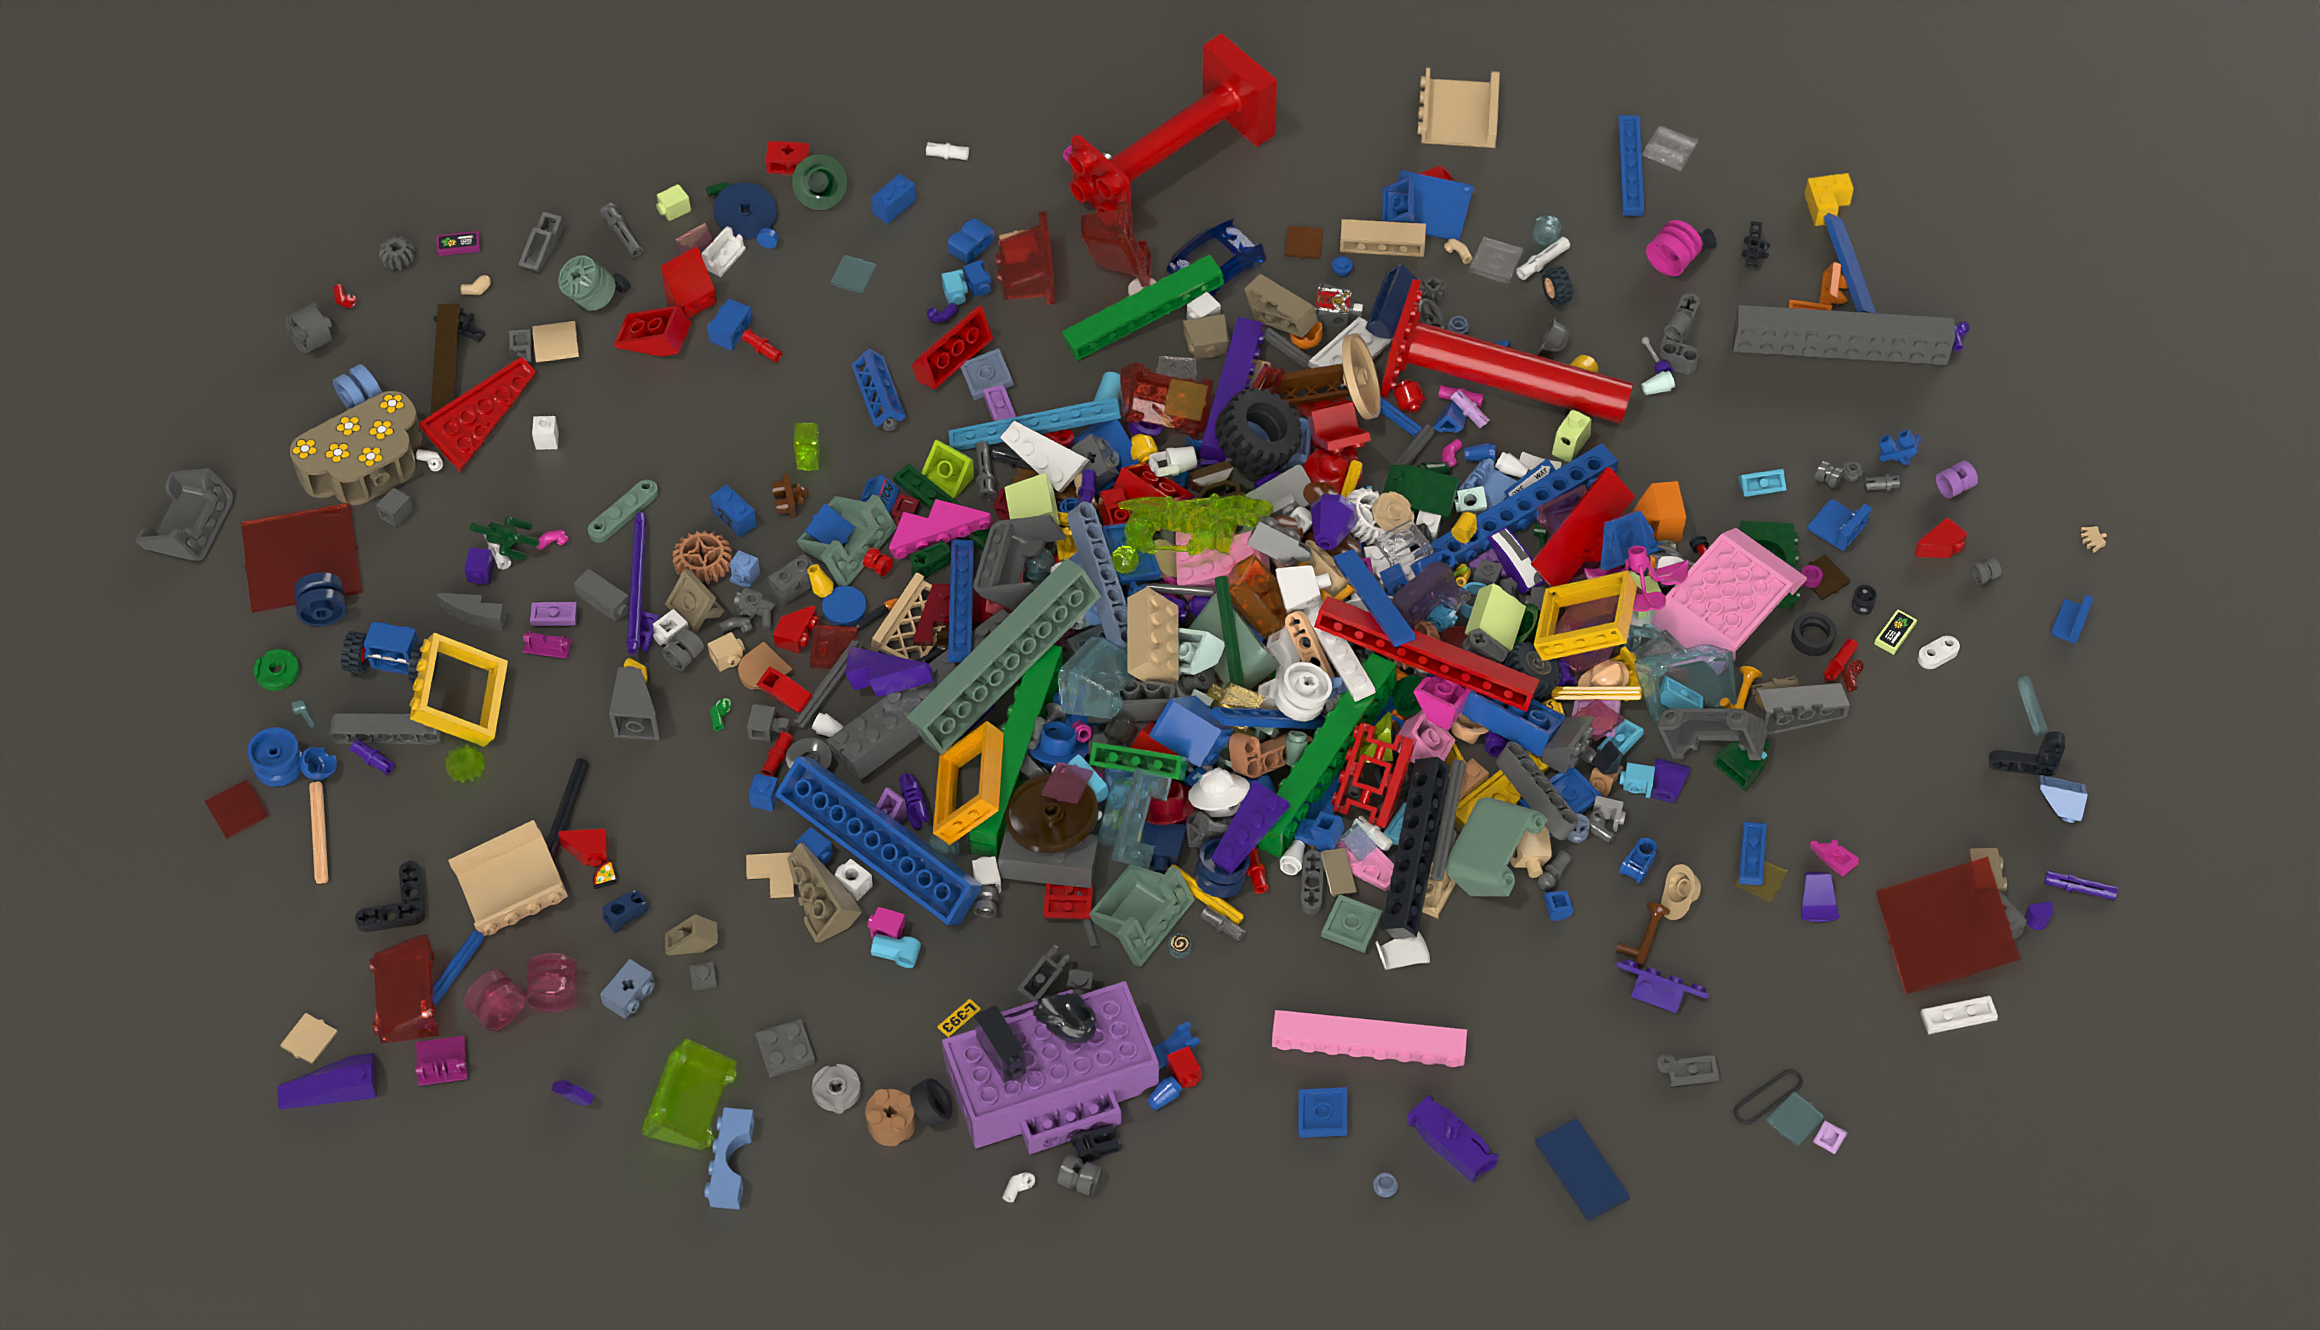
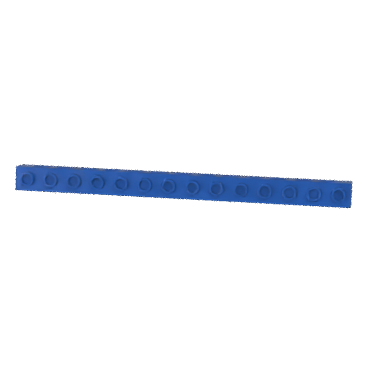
M1600 444L1476 516L1477 530L1467 544L1455 539L1450 531L1431 542L1430 545L1424 546L1412 553L1414 558L1428 556L1444 549L1450 550L1454 554L1455 563L1444 572H1452L1462 563L1469 562L1479 553L1492 548L1487 536L1505 527L1513 534L1519 530L1526 529L1532 522L1543 519L1548 510L1561 508L1568 501L1577 499L1582 493L1589 490L1606 467H1611L1616 473L1618 460L1603 444ZM1441 574L1423 585H1419L1416 580V584H1411L1413 592L1416 593L1426 584L1437 581ZM1385 588V593L1387 594V596H1390L1387 589Z

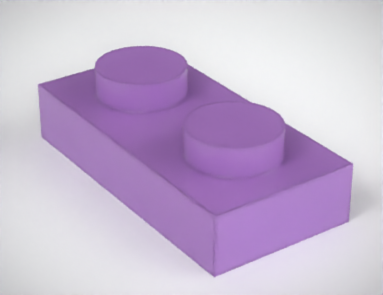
M1004 385L983 389V397L993 421L1016 417Z
M577 602L532 603L531 626L576 625Z

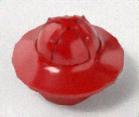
M1322 448L1316 450L1308 457L1304 464V470L1311 483L1317 481L1326 482L1332 485L1340 495L1351 461H1360L1348 450L1344 449L1341 452L1331 453V450L1328 451ZM1361 469V472H1360V475H1359V478H1358L1356 487L1358 486V484H1359V482H1360V480H1361V478H1362V469Z

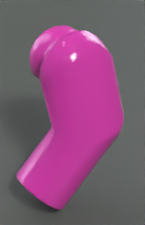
M1458 439L1452 441L1441 452L1442 461L1447 462L1450 468L1457 464V459L1454 457L1455 453L1463 447Z

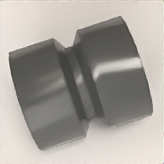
M683 629L674 638L675 642L671 641L661 651L667 663L678 671H683L691 663V658H696L704 650V645L700 638L688 629Z
M1068 1154L1059 1171L1057 1184L1069 1189L1076 1187L1077 1192L1091 1196L1098 1183L1101 1166L1091 1162L1083 1164L1082 1159Z

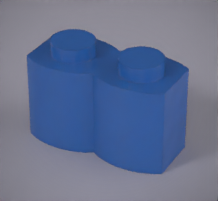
M973 218L969 222H965L960 231L949 237L947 242L948 252L969 264L995 240L994 230Z

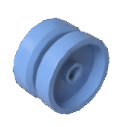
M357 364L349 369V376L341 374L333 379L336 393L347 410L382 393L374 377L362 364Z

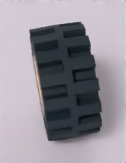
M1559 265L1543 270L1541 275L1542 288L1550 304L1557 306L1570 302L1573 299L1574 293L1572 291V281L1569 279L1570 275L1566 273V269Z

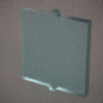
M844 255L830 281V285L844 288L845 291L851 290L863 294L877 266L875 263L862 260V258L857 259Z
M1793 1092L1767 1118V1122L1776 1128L1781 1136H1785L1798 1147L1825 1119V1116L1812 1107L1811 1102H1806L1797 1093Z

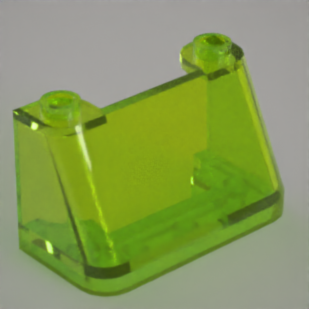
M684 1038L667 1058L644 1120L641 1134L648 1138L698 1150H703L706 1147L709 1148L714 1139L710 1124L723 1088L728 1083L732 1084L736 1077L737 1071L734 1069L737 1061Z

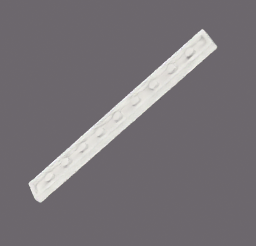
M1270 557L1277 569L1298 566L1293 557L1285 563ZM1320 600L1302 609L1301 611L1307 615L1319 642L1353 700L1356 702L1376 693L1372 682L1347 640L1314 627L1323 601Z

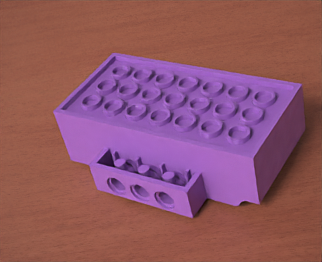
M1126 981L1080 995L1086 1006L1095 1012L1098 1022L1093 1038L1082 1044H1072L1059 1039L1048 1031L1045 1024L1037 1022L1036 1016L1033 1015L1035 1010L1033 1006L1037 1004V1001L1001 1012L1025 1052L1026 1073L1016 1081H1009L1004 1084L976 1039V1030L942 1040L944 1066L975 1149L1022 1134L1028 1153L1032 1154L1069 1142L1074 1135L1080 1132L1092 1131L1111 1125H1120L1121 1110L1117 1102L1138 1096L1145 1089L1159 1084L1158 1060ZM1073 989L1059 993L1057 995H1065L1067 993L1071 994L1074 992Z

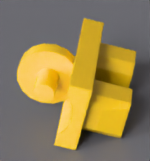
M1070 527L1061 528L1066 535V539L1056 541L1059 563L1078 552Z

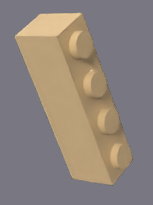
M1342 219L1340 252L1424 257L1426 224Z

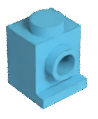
M962 269L942 274V287L948 305L950 303L955 305L965 303V294L968 293L966 282L963 280Z
M1627 763L1626 771H1621L1619 784L1624 785L1623 790L1630 791L1631 793H1645V798H1650L1655 767Z

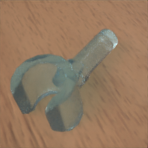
M299 700L291 703L295 716L302 714L310 728H314L316 725L309 716L304 701Z

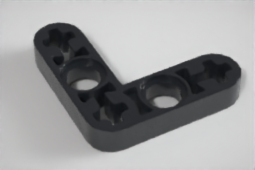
M2058 731L2046 733L2038 754L2005 750L1992 751L1989 754V767L1997 771L2052 776L2056 773L2065 750V735Z
M404 862L399 868L401 903L364 908L356 913L355 921L360 931L372 932L420 924L424 920L425 906L422 873L416 862ZM409 870H413V881H409V877L407 875L409 873ZM409 889L418 890L417 895L414 897L406 896V892ZM412 910L417 911L415 916H411ZM401 911H403L404 918H401ZM387 913H396L395 919L391 921L384 920V916ZM376 915L379 916L380 922H377ZM365 917H369L368 923L363 922Z

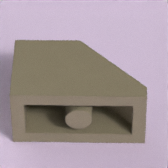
M698 915L691 916L665 933V954L703 953L718 943L717 922Z

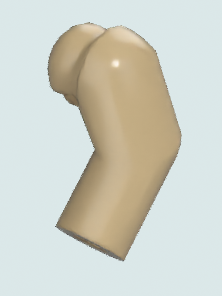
M1454 238L1449 239L1444 244L1447 252L1452 253L1456 250L1463 263L1467 264L1472 261L1473 258L1465 244Z
M482 275L473 284H462L461 294H483L491 285L490 277Z

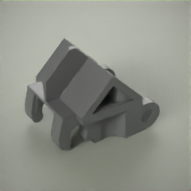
M1195 809L1187 818L1186 823L1189 847H1197L1200 850L1204 843L1209 840L1223 838L1233 818L1230 816L1209 817L1210 815L1204 811L1198 812V809Z

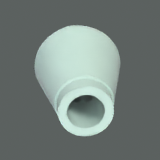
M1662 371L1642 383L1641 386L1645 395L1671 391V388L1675 387V383L1670 371Z

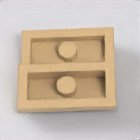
M575 321L533 326L536 362L579 357Z

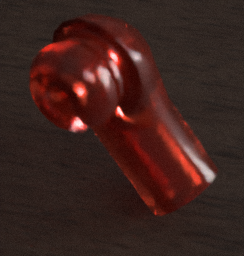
M1856 659L1850 662L1842 671L1843 680L1848 692H1853L1858 688L1855 678L1864 669V664L1861 660Z

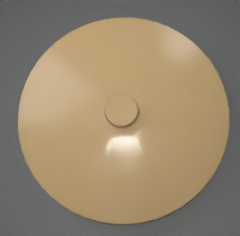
M1358 333L1346 335L1342 342L1344 384L1360 415L1366 420L1376 418L1381 410V394L1372 356L1365 341Z

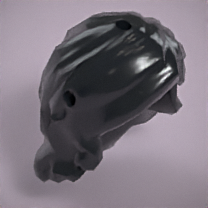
M1078 993L1044 995L1042 999H1037V1004L1033 1006L1035 1009L1033 1015L1036 1016L1037 1022L1045 1024L1048 1031L1068 1043H1086L1096 1033L1098 1025L1096 1014L1090 1007L1086 1006Z

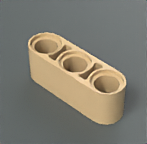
M1306 540V546L1311 549V559L1308 560V565L1313 567L1315 576L1329 574L1331 586L1324 589L1331 596L1335 597L1346 587L1348 581L1334 563V559L1325 550L1318 547L1314 541ZM1295 559L1298 565L1302 563L1301 560Z

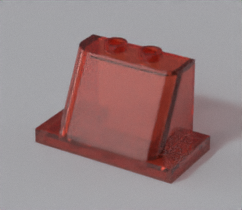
M1127 201L1118 202V210L1082 215V241L1084 244H1087L1089 255L1094 258L1097 266L1137 276L1142 287L1150 286L1152 252L1147 241L1137 242L1132 232L1133 213Z
M1047 211L1038 212L1039 225L998 241L999 253L995 254L996 266H1001V270L997 271L998 283L1003 285L1004 300L1046 296L1047 305L1055 304Z

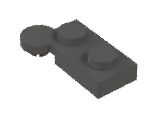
M1663 1054L1658 1057L1656 1062L1658 1070L1668 1074L1670 1086L1719 1080L1714 1055L1685 1058L1676 1062L1671 1055Z

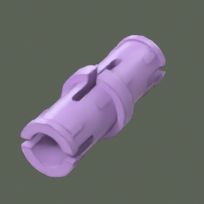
M1461 389L1457 390L1450 397L1463 411L1462 414L1468 416L1479 429L1483 428L1490 421L1477 407L1478 404L1472 402Z

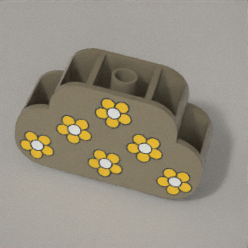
M387 391L367 399L365 402L298 436L291 444L290 456L299 483L306 493L316 498H327L335 495L340 502L346 505H361L406 482L413 476L416 471V461L413 453L420 448L423 435L415 407L410 399L403 393Z

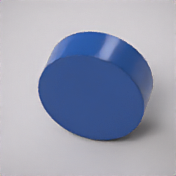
M763 228L757 235V241L762 247L772 249L779 241V236L774 230Z

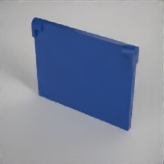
M1400 170L1398 181L1410 176L1415 177L1414 223L1426 224L1425 235L1446 240L1454 238L1460 241L1474 185Z

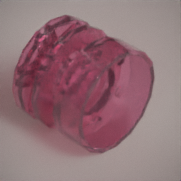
M556 953L541 954L531 958L527 963V1005L534 1010L546 1013L562 1012L574 1007L577 1002V987L575 983L577 981L576 961L569 956Z

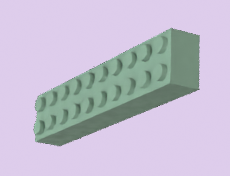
M1066 558L906 717L926 744L943 755L1101 597L1084 569Z

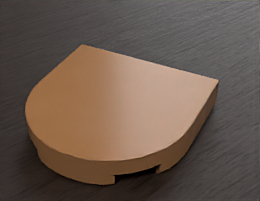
M762 642L741 659L738 673L742 684L748 689L754 690L760 689L756 684L769 666L788 677L793 674V669L765 642Z

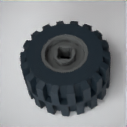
M1529 641L1525 643L1520 642L1501 663V665L1540 680L1533 697L1538 702L1543 701L1562 678L1561 667L1558 666L1557 659L1543 661L1534 647V643L1532 644Z

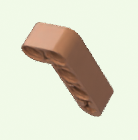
M1235 732L1229 740L1232 770L1235 773L1256 778L1286 765L1285 737L1288 736L1289 732L1262 744L1259 743L1256 737ZM1307 736V744H1311L1313 739L1310 736Z

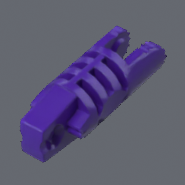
M904 773L899 777L901 795L906 801V810L913 829L918 830L923 825L921 821H929L930 815L918 781H916L915 776Z

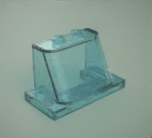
M1135 768L1132 780L1117 778L1113 781L1099 830L1100 843L1114 848L1111 860L1149 869L1155 846L1140 843L1141 834L1151 797L1166 801L1172 778Z

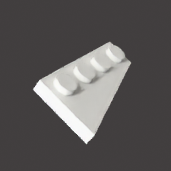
M1015 421L1000 437L1039 474L1046 473L1053 487L1060 493L1065 490L1090 461Z

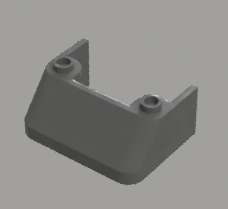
M1049 514L998 521L992 525L973 584L974 589L980 596L1015 610L1035 590L1031 582L1019 583L1026 558L1040 555L1046 542L1066 539V535L1053 517Z

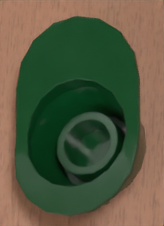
M1526 605L1513 648L1520 642L1525 643L1529 641L1533 643L1535 641L1540 617L1536 605Z
M1408 675L1402 678L1393 689L1392 699L1397 713L1402 717L1410 718L1422 710L1414 694L1415 688L1422 681L1419 676Z

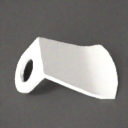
M1419 931L1417 937L1394 939L1381 947L1378 941L1375 942L1385 970L1430 962L1427 945Z

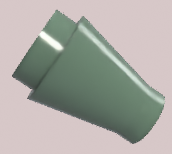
M1290 731L1288 736L1285 737L1287 765L1292 766L1295 761H1299L1302 757L1303 749L1308 743L1305 733Z

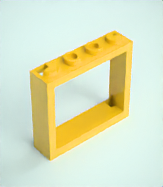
M1629 571L1545 589L1534 641V647L1543 661L1627 643L1637 585ZM1619 595L1615 622L1554 635L1560 607Z
M433 633L428 639H424V644L420 648L422 656L416 668L419 672L413 684L415 693L409 705L411 706L410 719L485 747L495 738L508 661ZM437 651L489 671L480 725L427 706Z

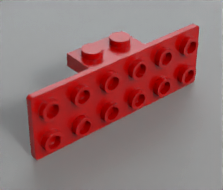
M1611 467L1605 468L1531 562L1533 568L1550 587L1567 584L1584 562H1598L1601 560L1605 522L1620 517L1634 500L1635 496Z

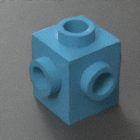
M1440 593L1435 602L1432 603L1430 601L1424 612L1427 615L1425 621H1431L1432 625L1436 626V629L1444 634L1448 626L1450 628L1454 626L1458 618L1455 613L1460 603Z

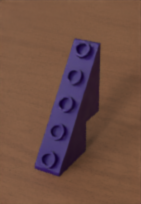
M849 647L845 674L854 690L872 686L876 696L880 697L934 682L931 675L933 670L925 662L862 648Z

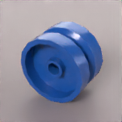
M280 727L267 728L258 732L251 739L247 755L256 778L263 784L271 787L284 786L292 783L302 772L299 766V759L302 753L295 736L289 730Z

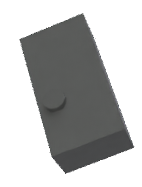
M1006 825L999 855L1000 878L1092 888L1099 855V835L1089 834L1081 843L1064 851L1041 853L1028 850L1019 845L1011 837Z

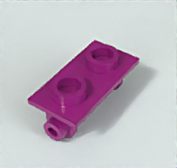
M529 631L523 635V642H525L523 653L567 659L572 639L565 638V636L556 637L534 634Z

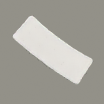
M1522 452L1519 461L1532 470L1545 459ZM1550 460L1556 470L1561 467V462Z

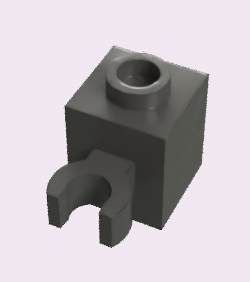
M753 704L747 723L748 738L771 742L774 731L779 734L780 732L789 734V719H777L775 707L767 704Z

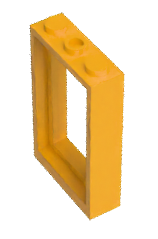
M988 721L946 750L943 755L939 756L933 834L949 845L999 811L1004 733ZM982 752L979 794L956 810L959 768Z

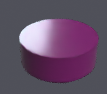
M1807 565L1801 570V574L1807 577V580L1803 583L1804 586L1814 588L1820 585L1823 573L1819 567Z

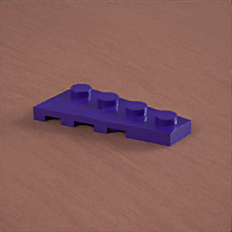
M1254 780L1211 858L1213 863L1231 874L1291 807L1289 802Z

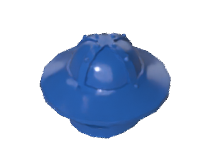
M1056 721L1043 725L1040 743L1034 750L1028 749V752L1034 758L1042 762L1045 769L1052 770L1058 764L1062 766L1059 771L1066 770L1068 763L1078 754L1085 759L1089 751L1086 742H1079L1077 740L1078 733L1073 727L1064 722ZM1051 728H1058V729H1060V731L1049 730V731H1047V732L1045 733L1046 730L1051 729Z

